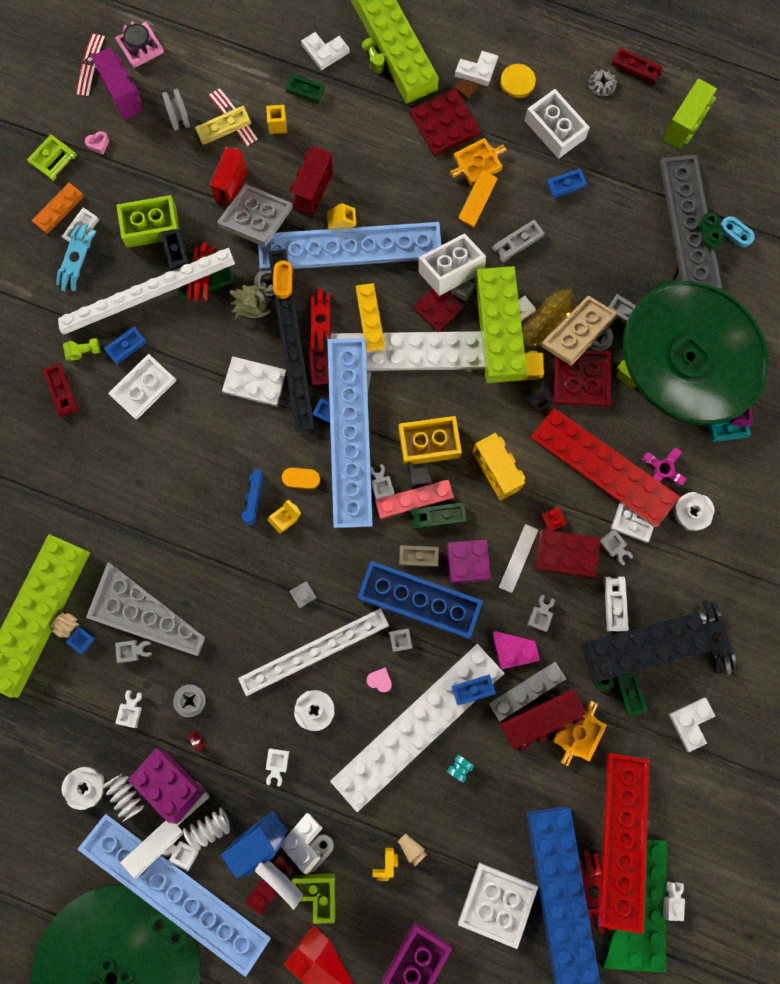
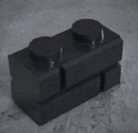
M174 229L162 232L161 236L170 269L174 271L185 264H190L180 230Z

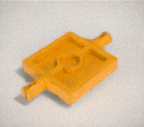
M484 138L454 153L453 157L458 164V168L450 171V175L454 178L463 174L472 186L475 184L481 170L491 175L502 170L503 166L498 160V155L506 152V148L504 145L493 149Z
M590 701L585 711L587 716L584 717V722L576 726L573 723L565 726L567 730L557 735L555 734L552 742L561 746L566 751L561 761L566 766H569L573 755L590 761L607 726L593 716L598 706L593 701Z

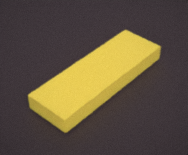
M243 105L195 128L201 143L205 145L250 125L251 121Z

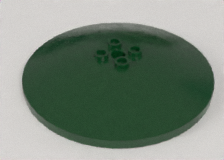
M678 281L662 285L648 293L635 306L625 326L623 353L632 381L651 405L675 420L701 426L716 425L730 421L748 410L756 402L764 389L768 375L769 359L762 331L751 313L737 299L717 287L694 281ZM686 354L693 358V362L686 359Z
M123 884L103 886L93 889L70 902L50 922L35 951L31 971V984H111L107 980L108 973H114L117 976V983L115 984H200L201 957L197 940L186 933V942L180 949L172 950L151 936L147 928L150 918L156 914H161L159 911ZM157 921L154 924L156 930H160L163 926L161 921ZM177 933L171 937L173 942H177L180 939Z

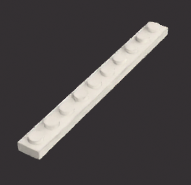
M229 248L219 250L215 254L202 257L198 261L185 264L174 271L166 272L164 275L149 279L145 283L135 285L128 290L116 293L104 300H99L87 307H82L70 314H65L58 318L59 330L65 335L234 265L232 253Z

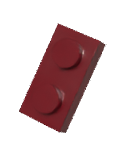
M323 348V352H319V349H315V351L309 349L312 387L329 386L328 348Z

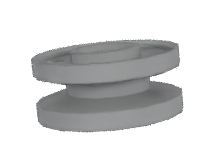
M177 88L173 89L174 99L170 98L167 91L162 93L174 131H179V121L183 122L185 128L190 127L188 115Z

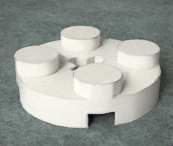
M690 492L679 498L674 505L675 518L679 525L687 531L702 530L712 522L715 511L714 506L705 495L702 496L696 492ZM691 507L698 509L697 517L691 515Z
M319 690L303 693L297 699L294 715L296 721L302 728L310 731L324 729L331 723L334 716L332 699L326 693ZM311 705H314V707L319 706L318 716L315 714L310 715Z
M81 767L69 773L62 784L63 797L65 796L67 804L78 810H84L96 805L103 797L105 788L102 787L105 784L104 776L91 767ZM85 782L87 784L88 791H85L84 794H82V790L79 789V785H83Z

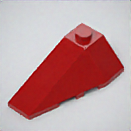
M315 925L286 958L284 966L304 984H354L345 970L340 957H338L330 939Z

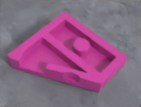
M496 631L492 632L500 669L540 661L535 641Z

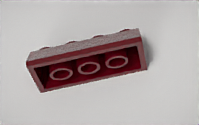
M575 689L500 724L512 749L522 752L530 748L529 744L534 741L541 743L547 740V735L553 732L556 735L567 730L565 726L573 723L576 726L584 722V717L587 714Z

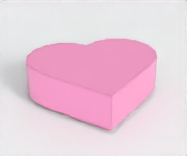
M99 131L95 135H89L85 138V144L88 149L104 154L109 143V138L105 132Z
M386 667L368 675V686L377 688L380 692H387L391 689L392 684Z

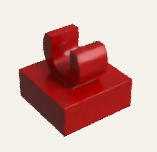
M559 507L540 516L546 529L554 531L567 524Z

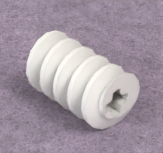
M119 775L102 785V787H110L106 794L107 796L114 795L110 802H118L114 810L121 809L122 811L118 814V817H126L123 820L125 821L140 812L144 805L137 806L136 804L141 799L132 798L137 792H129L132 784H125L129 777H121Z
M219 808L220 815L212 812L213 819L205 816V824L198 820V828L191 824V832H188L185 828L183 829L188 844L195 851H199L201 845L206 847L208 841L214 842L215 836L221 838L223 832L225 834L230 832L229 820L222 808Z

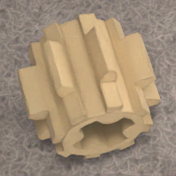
M62 612L52 622L51 627L54 629L52 632L59 637L69 638L79 626L76 622L77 618Z

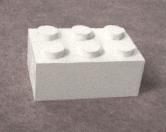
M556 89L529 107L525 117V122L558 159L585 140L590 128Z
M466 234L419 257V273L439 296L476 277L477 269H484L486 265V256Z

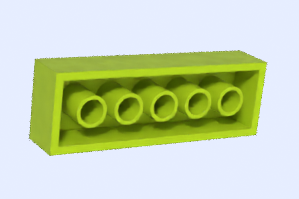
M515 266L477 269L475 282L486 383L524 381L527 370Z

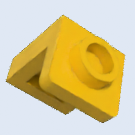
M287 500L283 507L269 516L268 522L281 534L297 522L301 512L295 504Z
M385 848V869H373V877H377L378 881H388L389 877L393 878L394 867H398V854H394V848Z

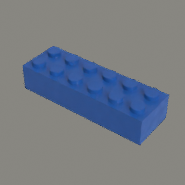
M370 561L357 597L359 601L467 640L471 638L483 603L482 600L373 561Z
M273 810L242 833L221 855L236 879L241 875L246 878L256 870L255 868L259 866L258 864L261 861L264 864L273 858L282 845L281 843L284 842L287 829Z

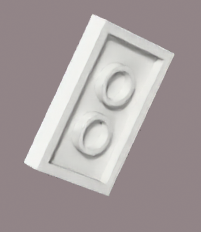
M148 354L108 394L137 420L177 380Z
M232 356L222 392L277 407L287 372L285 369Z

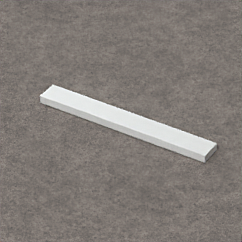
M380 608L239 677V682L245 695L249 696L389 627V624Z

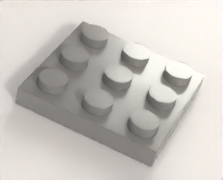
M245 184L217 221V225L221 229L266 247L292 210V203Z

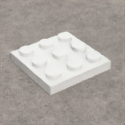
M479 862L458 925L518 949L538 886Z

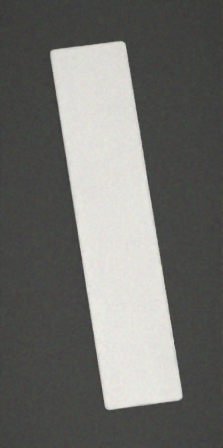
M525 524L499 588L511 593L513 592L538 529Z

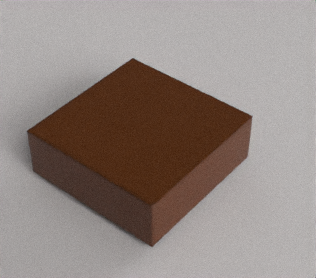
M462 78L454 86V89L456 88L460 96L468 100L478 89V84Z

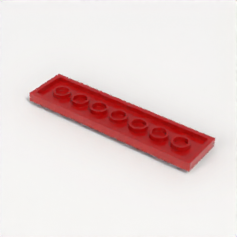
M555 408L552 409L531 436V439L655 528L658 527L680 498L679 495Z
M614 753L607 754L598 927L636 934H643L649 783L648 759Z

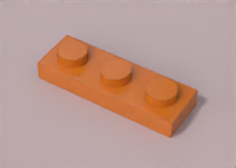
M68 183L32 219L33 224L45 234H48L76 206L84 195L72 184Z

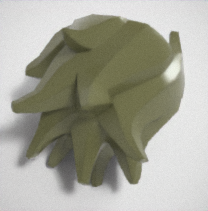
M243 285V290H230V294L236 299L231 303V305H236L232 311L236 312L235 319H238L240 316L259 318L270 313L271 310L267 309L270 299L263 292V290H266V287Z

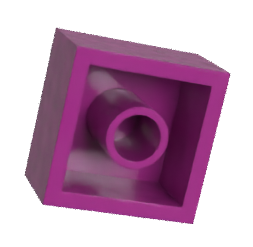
M487 540L447 543L450 584L482 582L491 579Z

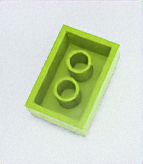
M698 78L671 120L662 140L678 149H681L684 143L688 145L694 132L698 129L716 99L713 95L717 88Z
M171 195L116 205L121 238L127 248L163 242L162 232L179 229L176 205Z

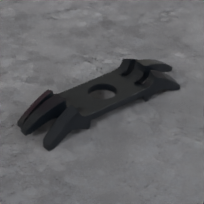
M706 600L702 601L707 618L699 606L694 609L696 613L699 612L712 650L711 656L715 664L716 674L721 673V658L726 674L730 675L731 666L732 669H736L737 665L735 654L731 649L721 619L722 615L715 602L711 603V609ZM714 632H719L722 635L720 643L713 642L712 634Z

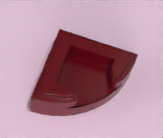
M197 731L189 734L190 742L196 752L206 747Z

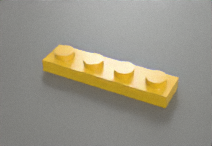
M374 283L357 285L356 294L363 336L366 341V352L385 350Z

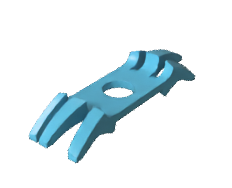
M87 223L82 227L77 225L70 235L71 240L61 268L57 272L56 285H61L62 291L66 290L70 276L71 290L76 291L77 279L80 276V269L87 249L90 248L91 240L97 232L91 230L84 238L89 225ZM73 252H78L80 256L76 262L70 260V255Z

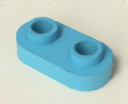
M726 217L720 224L723 235L737 246L745 248L754 241L753 231L735 217Z

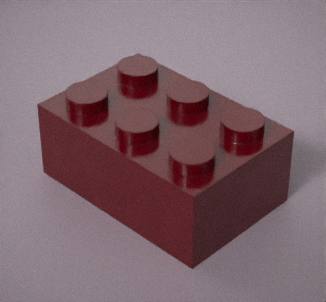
M312 145L310 151L305 153L304 164L302 167H299L296 175L297 179L295 183L291 184L289 189L295 211L314 217L334 173L333 155L331 152Z
M542 529L538 533L534 571L592 579L597 575L600 538Z

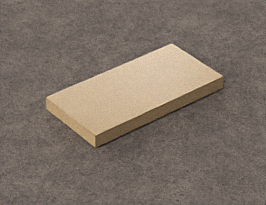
M587 296L542 342V347L572 366L618 318V313Z

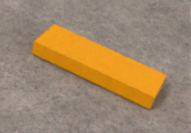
M484 170L480 171L457 220L472 228L475 226L498 179L497 177Z

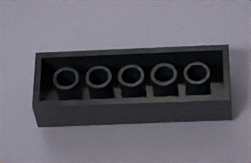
M699 612L581 644L593 683L712 651Z

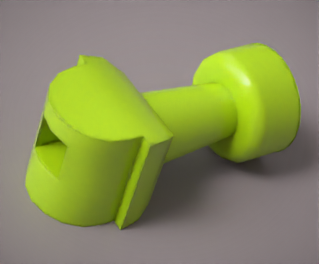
M367 38L362 42V48L370 55V68L377 74L382 73L385 68V55L377 53L374 38Z
M97 338L90 339L87 344L77 345L73 341L63 344L65 359L68 361L79 360L82 358V353L92 351L93 354L101 353Z

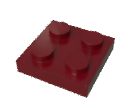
M433 288L413 306V310L436 332H441L465 308L449 291L439 296Z

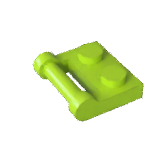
M50 134L27 161L50 181L54 182L57 178L56 175L71 159L74 160L77 155ZM64 152L65 155L51 170H48L49 166Z

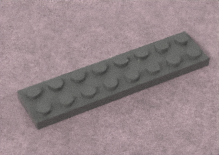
M697 155L661 158L660 167L681 281L701 282L722 289L715 249H708L704 245L699 227L700 219L708 212Z

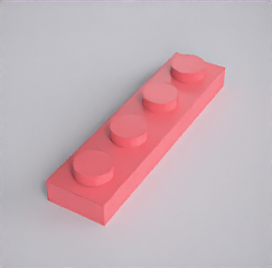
M449 480L377 499L375 503L380 519L409 512L412 509L454 499Z

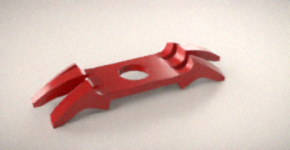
M203 242L201 249L200 246L195 247L193 262L206 257L208 242ZM212 246L209 249V256L214 254L216 247ZM210 274L188 283L187 300H191L194 285L195 302L199 300L201 286H203L204 301H208Z
M322 288L318 289V304H315L314 293L311 294V351H315V335H318L319 352H323L324 335L327 337V347L328 339H331V293L326 294V304H323ZM318 315H323L326 317V320L323 323H318L315 321V318Z
M584 850L587 871H584L580 855L578 856L591 932H593L592 913H595L597 924H599L600 895L598 897H591L588 893V888L591 885H595L600 889L601 865L598 854H594L596 870H593L589 851ZM598 927L599 933L604 934L603 928Z

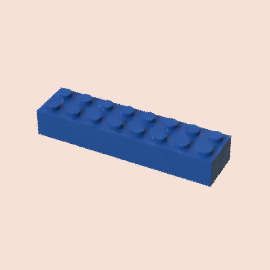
M563 806L526 812L554 984H600L571 809Z

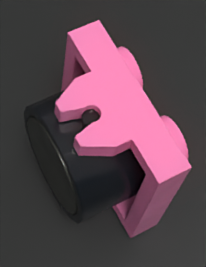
M132 21L130 26L124 25L123 34L115 37L133 69L164 53L162 46L147 22L136 24Z

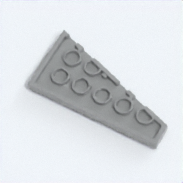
M109 562L107 563L86 618L199 656L205 637Z

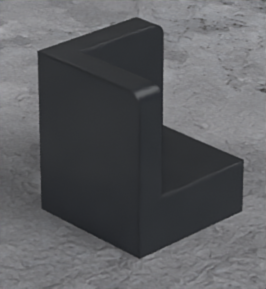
M543 378L527 387L528 402L538 412L554 404L553 390Z
M409 462L408 469L411 488L431 485L427 464L413 465V462Z

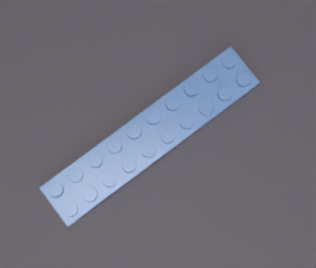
M439 222L275 233L266 247L258 244L260 271L270 269L268 251L286 249L288 262L291 264L292 269L418 261L420 256L441 246Z
M365 338L328 339L334 528L372 527Z
M105 814L80 845L78 851L246 977L271 938L161 855L134 880L120 862L143 841Z

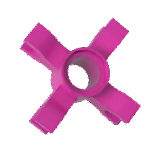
M677 448L670 452L666 460L660 461L649 452L641 459L654 468L655 475L653 478L659 482L662 478L668 477L680 486L686 480L685 477L674 471L673 463L682 453ZM661 464L668 467L667 474L660 472Z

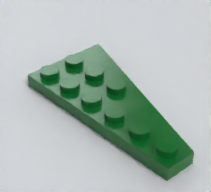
M647 839L644 932L643 934L615 930L612 940H610L606 958L601 966L603 969L666 973V920L663 919L664 897H666V840Z

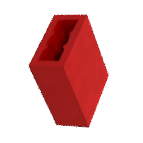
M225 147L210 184L216 203L227 207L239 193L248 172L244 154L237 148Z

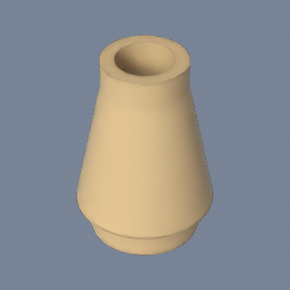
M407 833L398 840L409 863L412 862L414 866L427 855L424 852L425 849L410 838Z

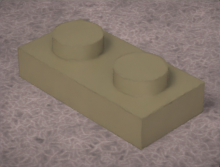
M400 545L399 566L438 567L439 547Z

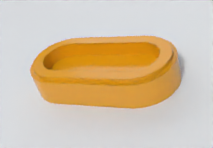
M279 261L274 266L273 291L278 298L285 299L292 293L293 269L289 262Z
M288 468L282 474V481L290 488L315 489L320 484V476L315 470Z

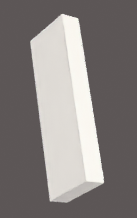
M165 821L120 863L135 880L184 833L176 824Z

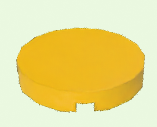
M513 64L503 71L500 82L501 88L512 98H524L533 91L536 77L534 72L526 65Z

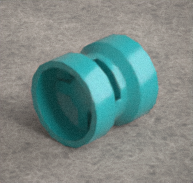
M458 754L455 758L454 766H450L447 772L464 783L467 778L466 773L472 771L474 765Z

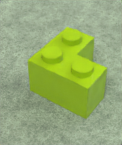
M294 874L292 883L303 894L300 901H313V924L334 923L335 874Z

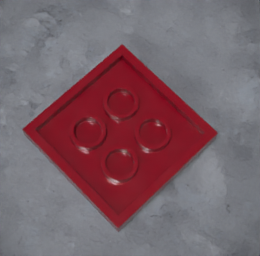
M456 88L409 110L410 117L433 156L470 140L481 133L479 126Z
M586 350L572 366L554 355V404L609 407L611 405V351Z

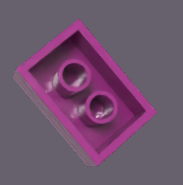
M110 47L92 55L91 58L99 76L123 120L141 112L140 103H142V100L134 82L130 80L128 71L123 67L118 53L114 54Z
M158 748L149 755L128 779L168 823L178 824L206 792L166 750Z
M414 920L383 976V984H433L452 951L451 943Z

